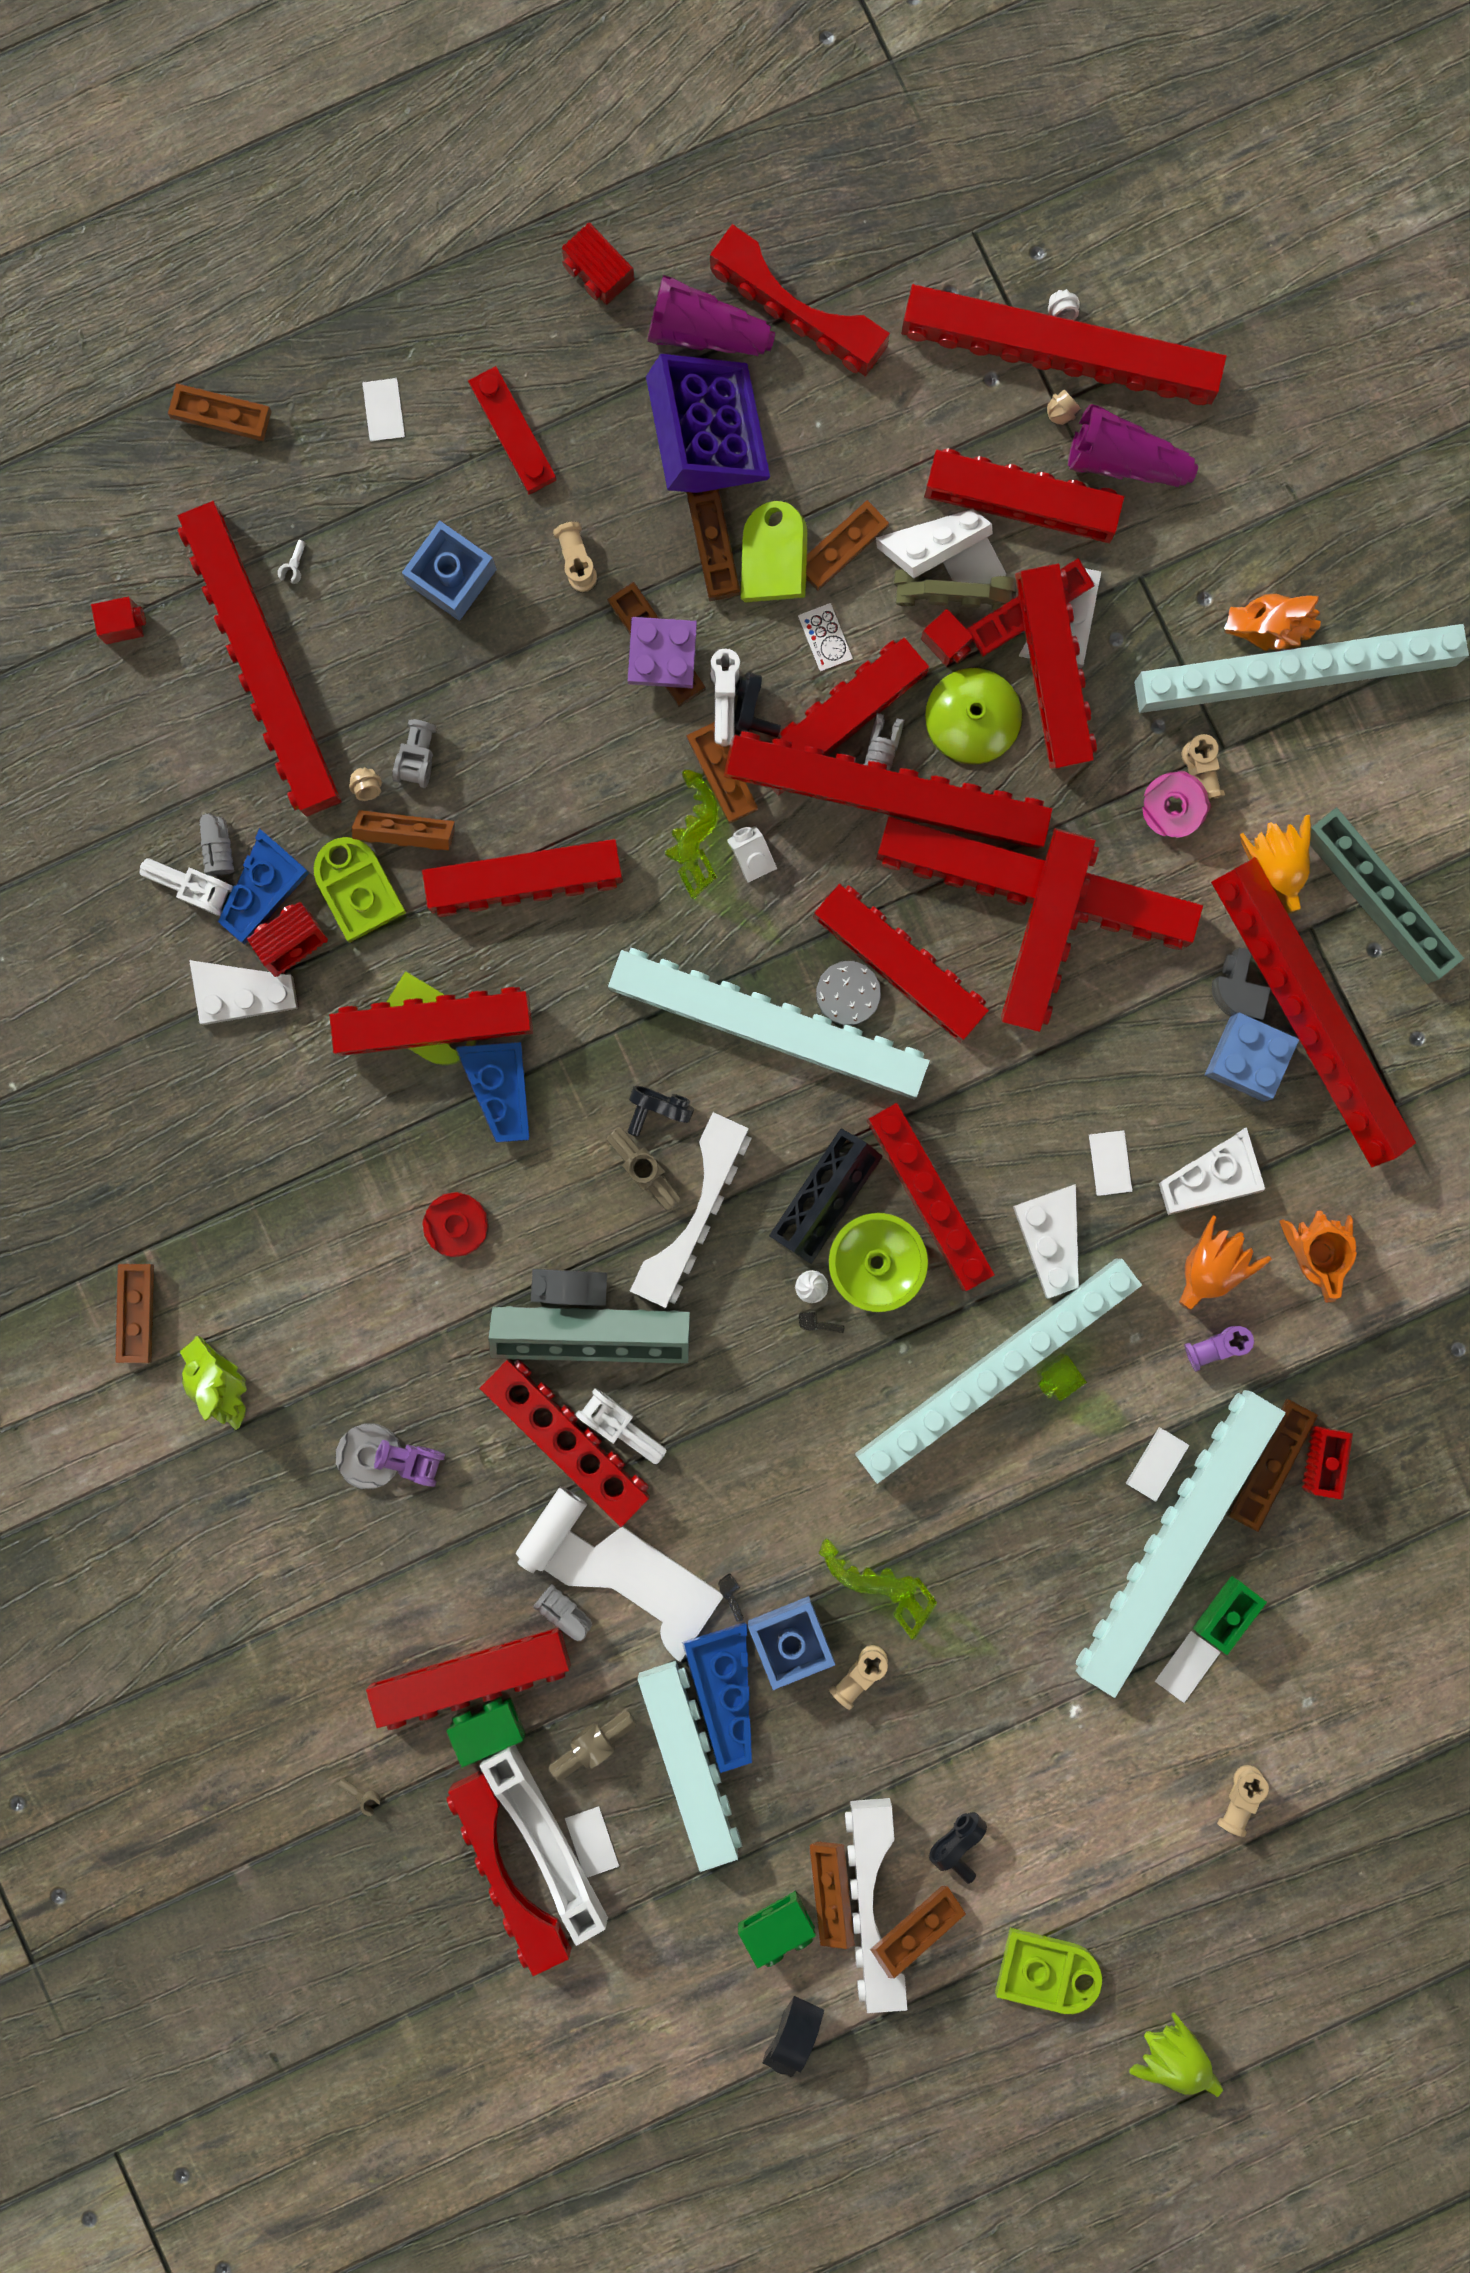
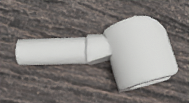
M298 540L289 564H283L279 567L278 577L282 581L285 579L288 570H293L292 584H297L300 581L301 573L298 570V566L306 545L304 541Z

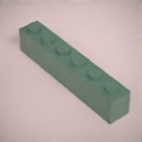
M1337 807L1311 827L1310 846L1426 984L1439 980L1465 959Z
M512 1306L492 1307L488 1338L490 1356L493 1359L688 1363L690 1312H679L676 1310L646 1311L641 1309L597 1310L546 1307L517 1308Z

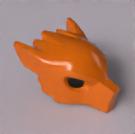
M1266 594L1256 598L1246 607H1230L1224 632L1246 639L1266 652L1269 649L1283 651L1299 648L1301 640L1311 639L1321 627V621L1315 620L1316 616L1320 614V611L1315 609L1319 596L1306 595L1290 598L1279 594Z
M1318 1210L1309 1227L1304 1222L1299 1223L1298 1232L1291 1222L1284 1219L1280 1220L1284 1235L1295 1253L1303 1275L1309 1281L1321 1287L1325 1303L1335 1302L1338 1298H1341L1344 1277L1353 1266L1357 1254L1356 1241L1353 1237L1352 1216L1348 1215L1345 1225L1341 1226L1340 1221H1329L1326 1215Z
M1215 1215L1208 1222L1199 1242L1191 1250L1185 1263L1186 1286L1179 1303L1190 1310L1203 1298L1211 1299L1227 1294L1272 1260L1270 1256H1266L1249 1264L1253 1250L1250 1248L1243 1252L1245 1238L1242 1232L1226 1238L1229 1232L1226 1230H1220L1215 1235H1212L1216 1222Z

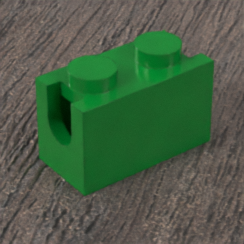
M1231 1576L1192 1629L1225 1655H1228L1266 1605L1267 1601L1241 1581Z
M501 1697L482 1704L483 1709L472 1714L470 1710H466L452 1717L453 1722L450 1723V1728L446 1732L461 1768L524 1740L526 1732L511 1697L503 1701Z
M796 1890L738 1923V1934L757 1969L764 1965L771 1967L783 1959V1954L794 1948L796 1951L804 1949L812 1943V1938L816 1936L814 1931L815 1925Z

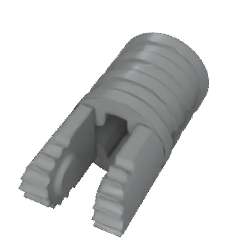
M876 714L869 740L868 754L863 765H868V761L886 764L887 770L891 771L905 720L896 719V722L893 724L890 740L880 737L885 720L884 715Z
M205 813V815L200 817L204 873L209 876L231 874L234 872L227 821L222 817Z
M553 1584L546 1589L533 1605L535 1610H538L555 1627L560 1628L565 1634L571 1636V1639L573 1638L574 1641H582L592 1627L591 1619L574 1602H571L567 1596H564L560 1590H557Z

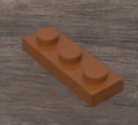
M176 383L168 415L171 419L264 442L272 411L266 405Z
M866 500L807 554L806 579L819 591L872 543L876 537L883 533L889 527V522Z
M715 722L686 735L728 823L731 824L758 811L756 802L746 782L723 777L729 748L728 746H721L715 743Z
M358 810L352 826V839L364 840L370 843L382 842L399 846L425 847L431 850H449L455 833V821Z
M118 1264L115 1363L152 1362L154 1264Z
M817 1841L809 1846L820 1946L849 1949L855 1945L844 1844Z
M941 1886L870 1950L888 1978L895 1979L964 1917L966 1913L949 1887Z

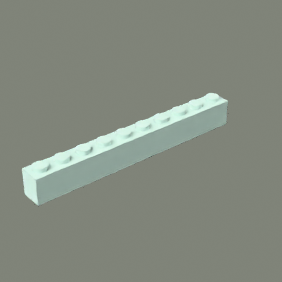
M1464 624L1142 671L1134 683L1139 713L1453 667L1468 657L1469 653Z
M630 948L629 952L623 950L620 952L608 985L610 991L914 1100L917 1098L930 1061L924 1059V1053L910 1047H906L905 1051L893 1048L894 1042L886 1038L875 1036L874 1040L862 1036V1030L844 1025V1028L841 1029L832 1026V1020L818 1014H814L813 1018L800 1014L802 1009L791 1004L783 1003L782 1007L770 1003L771 998L757 992H753L751 996L740 993L739 986L726 981H722L721 985L709 981L710 976L699 971L691 970L690 974L678 970V964L665 959H661L660 963L648 960L649 954L634 948Z
M1114 1259L1082 1283L1079 1288L1074 1289L856 1452L857 1458L878 1484L1141 1287L1142 1284L1123 1259Z
M1244 1390L1242 1394L1237 1393L1232 1399L1228 1408L1231 1412L1225 1423L1221 1421L1212 1433L1213 1443L1208 1451L1204 1449L1199 1454L1195 1462L1197 1467L1191 1479L1187 1477L1178 1490L1180 1498L1174 1507L1169 1506L1161 1519L1162 1528L1157 1535L1153 1534L1148 1539L1144 1547V1551L1147 1553L1140 1564L1136 1562L1127 1575L1129 1583L1123 1592L1118 1591L1110 1604L1111 1613L1106 1621L1102 1619L1097 1624L1093 1632L1095 1637L1089 1649L1085 1647L1076 1660V1665L1078 1666L1076 1672L1079 1676L1114 1698L1117 1696L1286 1413L1251 1391Z

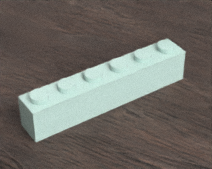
M673 1661L640 1672L638 1675L640 1689L699 1871L702 1872L738 1860V1848L742 1847L741 1838L737 1827L731 1828L727 1816L732 1815L730 1804L726 1795L720 1796L717 1784L722 1783L716 1763L710 1765L706 1753L711 1751L706 1732L700 1733L696 1720L701 1719L696 1700L689 1701L686 1688L690 1687V1682L686 1669H679L677 1661Z

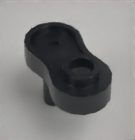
M747 672L744 677L740 676L737 680L735 695L738 696V701L734 712V735L740 736L741 731L749 732V730H754L777 738L780 733L781 725L754 717L755 706L762 684L761 675Z
M633 1086L629 1100L637 1106L627 1132L633 1136H640L649 1110L670 1119L688 1123L691 1120L694 1108L689 1105L690 1100L681 1095L672 1094L671 1097H668L646 1087Z
M975 1812L962 1814L955 1821L951 1831L933 1845L929 1853V1860L940 1871H947L952 1868L967 1884L972 1883L976 1878V1873L961 1857L984 1837L987 1830L986 1822Z

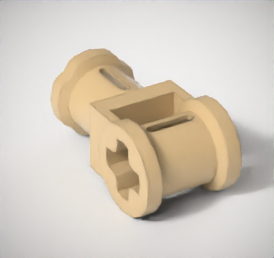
M567 522L554 529L553 534L560 541L565 559V573L569 578L570 585L576 591L587 592L596 585L597 573L592 560L587 555L580 535L582 531L581 524L579 522ZM584 569L585 575L578 576V570Z
M1201 734L1183 747L1181 756L1184 764L1188 767L1189 774L1196 777L1204 785L1208 793V799L1211 801L1225 796L1224 790L1220 789L1216 772L1220 769L1217 759L1218 744L1212 736ZM1195 748H1197L1198 750H1204L1205 755L1202 756V754L1200 753L1196 754Z
M866 1646L860 1652L859 1659L849 1669L848 1674L837 1686L832 1685L829 1688V1692L842 1706L851 1710L854 1707V1700L875 1681L885 1676L888 1668L886 1652L879 1646ZM876 1657L879 1658L878 1669L875 1666H872L870 1669L867 1668V1658L874 1660Z
M1251 1765L1241 1766L1234 1773V1785L1229 1794L1231 1801L1224 1817L1219 1818L1217 1823L1226 1831L1240 1837L1246 1836L1247 1831L1245 1828L1251 1814H1256L1260 1802L1265 1800L1269 1792L1267 1781L1259 1769ZM1254 1779H1255V1781L1257 1782V1785H1256V1786L1250 1785V1786L1248 1787V1790H1247V1788H1246V1786H1245L1244 1784H1245L1246 1782L1252 1783V1782L1254 1781Z

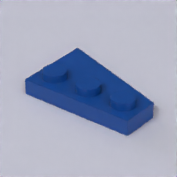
M260 828L255 837L256 842L250 856L247 855L243 864L244 869L236 886H233L218 920L223 927L244 945L248 942L247 938L254 934V930L271 917L310 873Z
M521 1042L455 1047L495 1142L529 1140Z

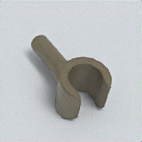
M342 1778L338 1786L361 1802L360 1809L363 1814L367 1816L374 1815V1810L367 1806L365 1802L367 1800H374L380 1805L379 1794L373 1790L363 1792Z

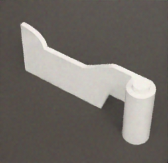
M560 1486L516 1551V1555L520 1558L517 1563L531 1573H534L535 1570H545L568 1586L603 1587L616 1590L663 1622L660 1630L663 1644L669 1653L681 1662L685 1656L682 1642L698 1636L724 1597V1594L623 1526L595 1547L570 1531L587 1506V1503L573 1492Z

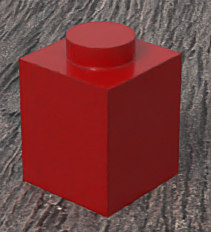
M129 596L91 604L97 636L105 644L144 637L142 626L146 625L144 611Z
M948 609L943 611L922 632L921 640L946 667L953 661L958 664L971 652L969 646L971 645L973 635Z

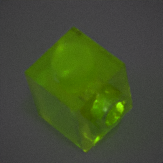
M1060 1354L1036 1372L1041 1379L1037 1384L1048 1399L1053 1396L1055 1400L1060 1402L1087 1383L1069 1356L1065 1354Z

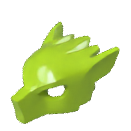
M196 1336L191 1343L180 1351L186 1362L182 1372V1384L186 1395L197 1404L199 1413L205 1421L212 1416L221 1424L228 1422L237 1430L240 1428L246 1413V1407L240 1398L247 1390L245 1386L246 1379L237 1372L238 1367L218 1354L202 1337Z
M1174 2012L1171 2016L1176 2026L1171 2025L1169 2027L1166 2025L1162 2032H1145L1144 2037L1152 2055L1144 2054L1142 2058L1148 2064V2067L1134 2064L1129 2070L1130 2074L1152 2083L1161 2084L1185 2095H1193L1205 2090L1216 2097L1220 2096L1223 2088L1217 2077L1213 2074L1209 2057L1204 2052L1197 2037Z

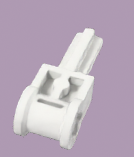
M725 648L716 651L712 656L710 673L711 681L715 685V743L721 746L730 745L731 739L734 736L735 684L739 678L740 659L737 653ZM722 667H728V671H722Z
M150 858L145 859L140 865L141 876L178 891L176 896L178 899L217 916H221V909L228 893L233 889L232 885L192 868H188L185 874Z
M594 1388L592 1391L593 1397L582 1411L578 1410L575 1415L613 1444L619 1438L650 1462L658 1464L667 1451L666 1448L630 1422L633 1418L630 1412L608 1395ZM602 1404L596 1414L592 1415L597 1407Z

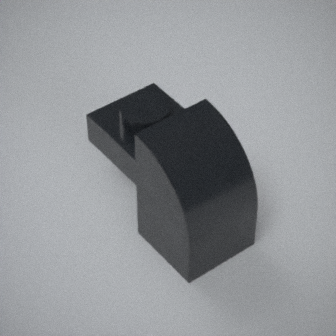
M794 1996L782 2014L777 2035L766 2050L762 2063L771 2067L775 2072L786 2074L790 2077H793L796 2071L801 2073L815 2044L824 2009Z

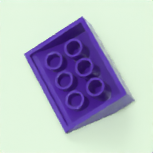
M660 354L646 375L667 490L698 493L768 480L770 473L748 364Z

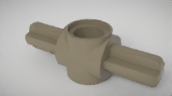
M620 1127L610 1133L607 1141L625 1161L622 1167L643 1191L648 1189L667 1211L679 1203L681 1200L680 1196L662 1176L665 1171L645 1147L639 1149ZM640 1160H648L653 1165V1171L647 1178H639L635 1174V1165Z
M625 1710L604 1726H601L599 1723H593L583 1729L571 1740L572 1749L549 1765L552 1776L559 1782L581 1766L592 1769L605 1761L614 1752L615 1746L613 1743L636 1727L637 1724L632 1714Z

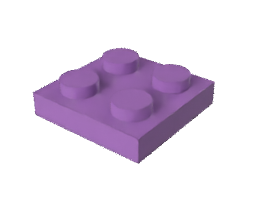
M632 617L628 684L693 688L697 621Z

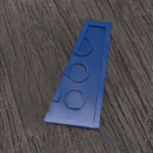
M745 1622L682 1642L720 1773L752 1763L747 1674L748 1652L746 1648L747 1624Z

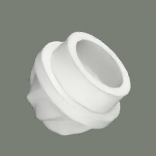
M1067 289L1064 291L1058 290V292H1055L1050 297L1048 313L1052 316L1075 320L1079 315V299Z
M814 1270L806 1271L796 1281V1293L800 1299L807 1303L819 1302L827 1294L828 1282L820 1272Z

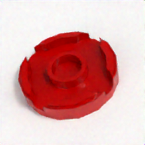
M458 1192L443 1194L433 1200L424 1215L422 1223L424 1236L430 1247L440 1254L450 1257L467 1256L477 1250L486 1239L489 1228L487 1213L481 1203L470 1195Z

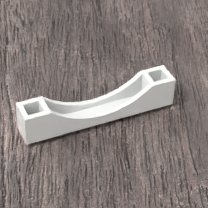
M712 1113L699 1141L703 1155L704 1181L702 1195L696 1212L687 1228L670 1246L643 1262L630 1292L665 1308L669 1302L676 1303L683 1286L678 1284L683 1272L686 1274L690 1273L697 1258L692 1255L696 1243L703 1245L711 1228L705 1225L710 1213L717 1215L724 1200V1197L719 1195L724 1183L731 1184L738 1167L733 1165L737 1154L739 1153L744 1156L752 1138L746 1136L749 1128L719 1114Z
M516 1745L483 1758L480 1768L495 1796L510 1814L530 1847L548 1884L559 1915L575 1945L577 1946L604 1931L608 1916Z
M890 1798L850 1801L851 1812H845L846 1833L853 1832V1845L847 1846L849 1866H855L856 1879H850L851 1900H858V1913H852L854 1934H860L861 1946L855 1947L856 1967H863L864 1979L857 1980L859 2002L865 2001L867 2013L906 2011L907 1999L904 1971L895 1979L888 1978L870 1950L882 1939L874 1920L873 1890L881 1862L894 1842Z

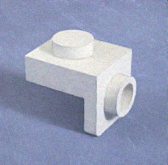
M756 826L741 828L733 834V837L727 839L748 883L777 869L766 841Z

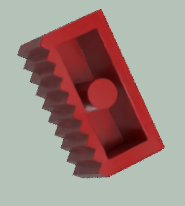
M590 222L562 246L563 266L572 277L575 278L578 275L585 282L584 287L594 300L600 298L607 305L635 280L633 267Z
M299 901L295 905L286 906L280 915L271 922L259 925L254 930V934L248 937L247 940L261 960V963L274 977H279L280 973H284L286 969H290L296 962L306 958L307 954L317 950V947H322L323 943H327L328 938L310 911Z
M1313 1426L1311 1429L1313 1432L1310 1434L1312 1439L1308 1441L1311 1445L1308 1447L1310 1452L1306 1454L1309 1458L1305 1460L1308 1465L1304 1467L1307 1471L1303 1473L1306 1478L1302 1480L1304 1482L1302 1489L1313 1495L1343 1500L1353 1433Z

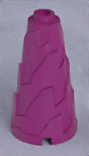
M663 275L647 342L700 351L710 349L726 353L739 352L759 356V354L763 355L765 350L771 352L775 332L770 331L771 326L766 324L767 321L748 315L746 311L721 302L715 296L690 287L673 277Z
M1090 404L1079 421V424L1083 426L1080 432L1075 431L1069 452L1068 466L1070 470L1089 472L1121 480L1125 477L1148 483L1157 482L1179 487V485L1184 486L1187 482L1192 483L1198 471V464L1194 463L1195 458L1189 456L1188 452L1174 447L1172 443L1146 432L1141 426L1120 418L1100 406Z

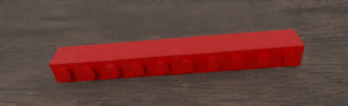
M915 284L911 286L901 332L902 335H907L913 341L922 342L929 340L938 342L940 346L948 349L960 347L968 349L971 353L979 356L990 354L999 356L1002 360L1010 363H1017L1019 361L1030 363L1033 367L1040 370L1052 368L1061 370L1071 377L1083 375L1094 378L1102 384L1118 383L1126 385L1128 389L1133 391L1149 390L1157 392L1159 396L1164 398L1179 397L1188 399L1194 405H1212L1219 392L1227 355Z
M211 501L177 515L182 527L177 528L179 536L185 547L190 545L194 556L189 558L197 576H203L206 583L205 586L201 587L209 605H215L218 615L214 616L216 625L221 634H227L231 643L226 645L229 656L234 664L239 663L243 672L238 675L241 685L246 693L251 691L255 701L250 704L256 720L258 722L263 721L267 732L263 733L265 743L270 752L275 750L279 762L275 763L278 774L282 781L288 780L292 790L287 792L292 807L295 811L300 809L308 817L342 803L220 509L214 501Z
M741 731L740 736L734 735L731 739L724 778L1034 849L1042 848L1045 845L1053 808L1043 806L1044 801L1029 797H1026L1024 802L1012 799V793L994 790L993 794L981 792V786L970 783H963L962 787L949 785L950 779L940 776H931V780L919 778V772L910 769L900 768L899 773L887 770L886 764L875 761H868V765L855 763L856 758L850 755L836 754V758L823 755L824 750L815 747L805 746L804 751L791 748L792 743L785 740L773 739L772 743L759 741L760 735Z
M889 816L876 860L882 861L881 865L892 870H900L901 867L913 870L912 874L917 877L931 879L932 876L943 878L944 883L949 886L962 888L963 884L975 887V892L978 894L994 897L996 893L1006 896V901L1025 906L1026 902L1033 904L1045 860ZM1086 872L1085 879H1089L1090 882L1085 898H1079L1076 911H1080L1078 922L1088 923V920L1101 923L1100 928L1111 932H1119L1120 929L1132 932L1131 936L1136 939L1150 941L1151 938L1164 941L1163 946L1176 950H1182V947H1188L1193 943L1203 905Z
M1254 857L1213 880L1211 883L1369 1165L1373 1168L1398 1158L1416 1144V1141L1257 858Z

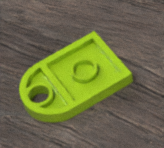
M782 501L767 502L755 509L745 523L742 543L740 598L744 602L805 598L808 532L803 516L792 505ZM775 512H782L781 522L776 526H769L771 515Z
M342 837L328 842L318 852L314 862L315 881L349 943L406 913L377 856L367 844L350 837ZM337 848H344L348 852L346 862L341 865H336L331 860V855Z
M405 971L387 1002H390L391 1007L403 1006L404 1000L415 998L423 999V1003L436 1002V997L444 994ZM477 1040L467 1041L466 1046H475ZM450 1044L408 1048L437 1065L448 1066L461 1062L456 1050L452 1049Z
M1010 1928L995 1990L997 1998L1062 2014L1080 2013L1088 2009L1096 2001L1102 1987V1974L1096 1959L1086 1948L1075 1943ZM1083 1974L1090 1975L1093 1978L1091 1987L1086 1990H1080L1075 1987L1076 1979Z

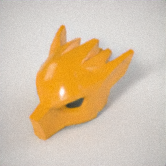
M1310 815L1304 816L1299 834L1291 824H1288L1285 833L1277 824L1268 823L1266 836L1264 837L1262 832L1259 833L1257 838L1254 839L1255 846L1244 833L1240 834L1241 843L1248 859L1257 858L1288 914L1301 909L1299 892L1304 887L1310 873Z

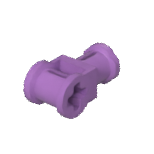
M1230 1326L1225 1328L1220 1334L1209 1337L1205 1341L1193 1345L1186 1343L1184 1347L1193 1370L1197 1372L1201 1369V1366L1213 1361L1223 1360L1233 1355L1241 1356L1249 1353L1253 1348L1254 1338L1247 1328ZM1233 1333L1243 1337V1341L1239 1343V1349L1237 1346H1230L1229 1341L1234 1339Z
M382 1440L376 1452L374 1467L378 1470H381L383 1467L396 1470L403 1478L421 1485L435 1487L437 1481L434 1478L440 1460H444L445 1454L422 1446L406 1445V1448L403 1449L390 1445L389 1441Z

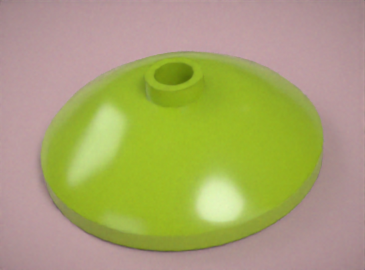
M981 668L961 669L947 675L931 692L925 710L927 732L936 748L951 760L969 765L988 763L1002 756L1016 740L1022 722L1021 704L1013 687L1000 675ZM978 706L982 713L977 716L973 715L970 708Z
M871 1213L857 1217L840 1230L830 1249L829 1271L833 1284L844 1299L866 1311L886 1312L905 1305L919 1292L927 1274L928 1257L923 1240L909 1223L894 1215ZM874 1256H879L883 1260L882 1266L878 1269L871 1266V1259Z

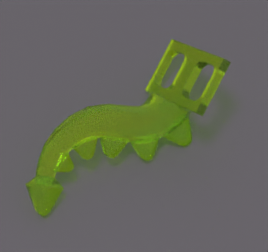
M685 769L682 771V776L687 787L696 788L697 792L693 798L702 801V804L694 805L692 808L699 818L687 815L685 817L687 829L674 828L671 833L678 844L668 848L665 851V855L679 862V865L684 864L678 870V873L690 897L694 899L717 878L703 849L699 848V845L714 829L717 823L718 808L714 794L702 781V774ZM699 859L702 860L708 871L707 878L704 877L698 865ZM687 870L690 871L697 887L695 890L686 876Z
M824 1539L818 1554L824 1557L831 1574L845 1587L855 1592L882 1594L888 1596L894 1604L900 1602L893 1615L911 1640L916 1639L937 1604V1601L919 1577L905 1576L897 1579L890 1568H884L880 1575H877L869 1567L863 1570L862 1575H860L856 1566H851L846 1570L843 1568L846 1564L845 1560L835 1558L839 1551L829 1539ZM917 1588L922 1591L928 1600L925 1610L914 1597ZM905 1608L915 1618L916 1624L913 1629L908 1626L902 1617Z

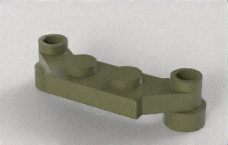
M903 569L895 570L894 585L897 586L896 605L915 606V600L926 599L929 600V604L937 606L948 605L949 601L961 602V606L967 608H979L981 603L992 605V612L1012 600V594L1016 593L1017 584L1016 578L1007 576L992 577L991 585L939 580L920 581V575L913 578Z

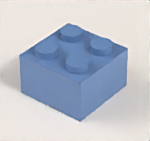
M439 520L402 571V575L407 585L460 621L497 569L493 557Z
M1240 1012L1230 1016L1205 1072V1076L1263 1102L1272 1100L1299 1039Z
M809 1596L748 1620L749 1631L773 1690L835 1666L833 1655Z

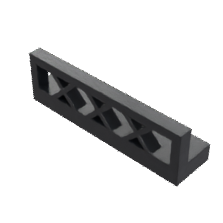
M841 1128L769 1237L812 1264L883 1155L865 1141ZM846 1140L854 1144L847 1155L839 1157V1150ZM833 1169V1176L830 1181L821 1185V1177L825 1171ZM815 1196V1203L812 1208L803 1212V1204L807 1198ZM796 1223L797 1230L790 1241L783 1238L782 1236L789 1225Z

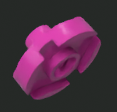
M1185 771L1166 773L1153 780L1145 791L1144 807H1142L1144 819L1154 832L1162 836L1167 835L1178 838L1193 833L1204 823L1211 804L1204 785L1193 775ZM1171 796L1182 800L1181 807L1183 810L1181 813L1178 810L1172 812L1169 810L1168 807L1171 805L1169 798Z

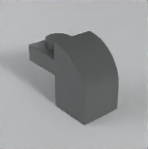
M1239 947L1232 952V955L1228 954L1225 959L1223 973L1227 974V977L1219 976L1212 980L1213 998L1217 1006L1228 1016L1240 1012L1257 1021L1264 1020L1271 988L1245 982L1251 953L1249 949Z
M533 1269L531 1302L606 1305L607 1273Z

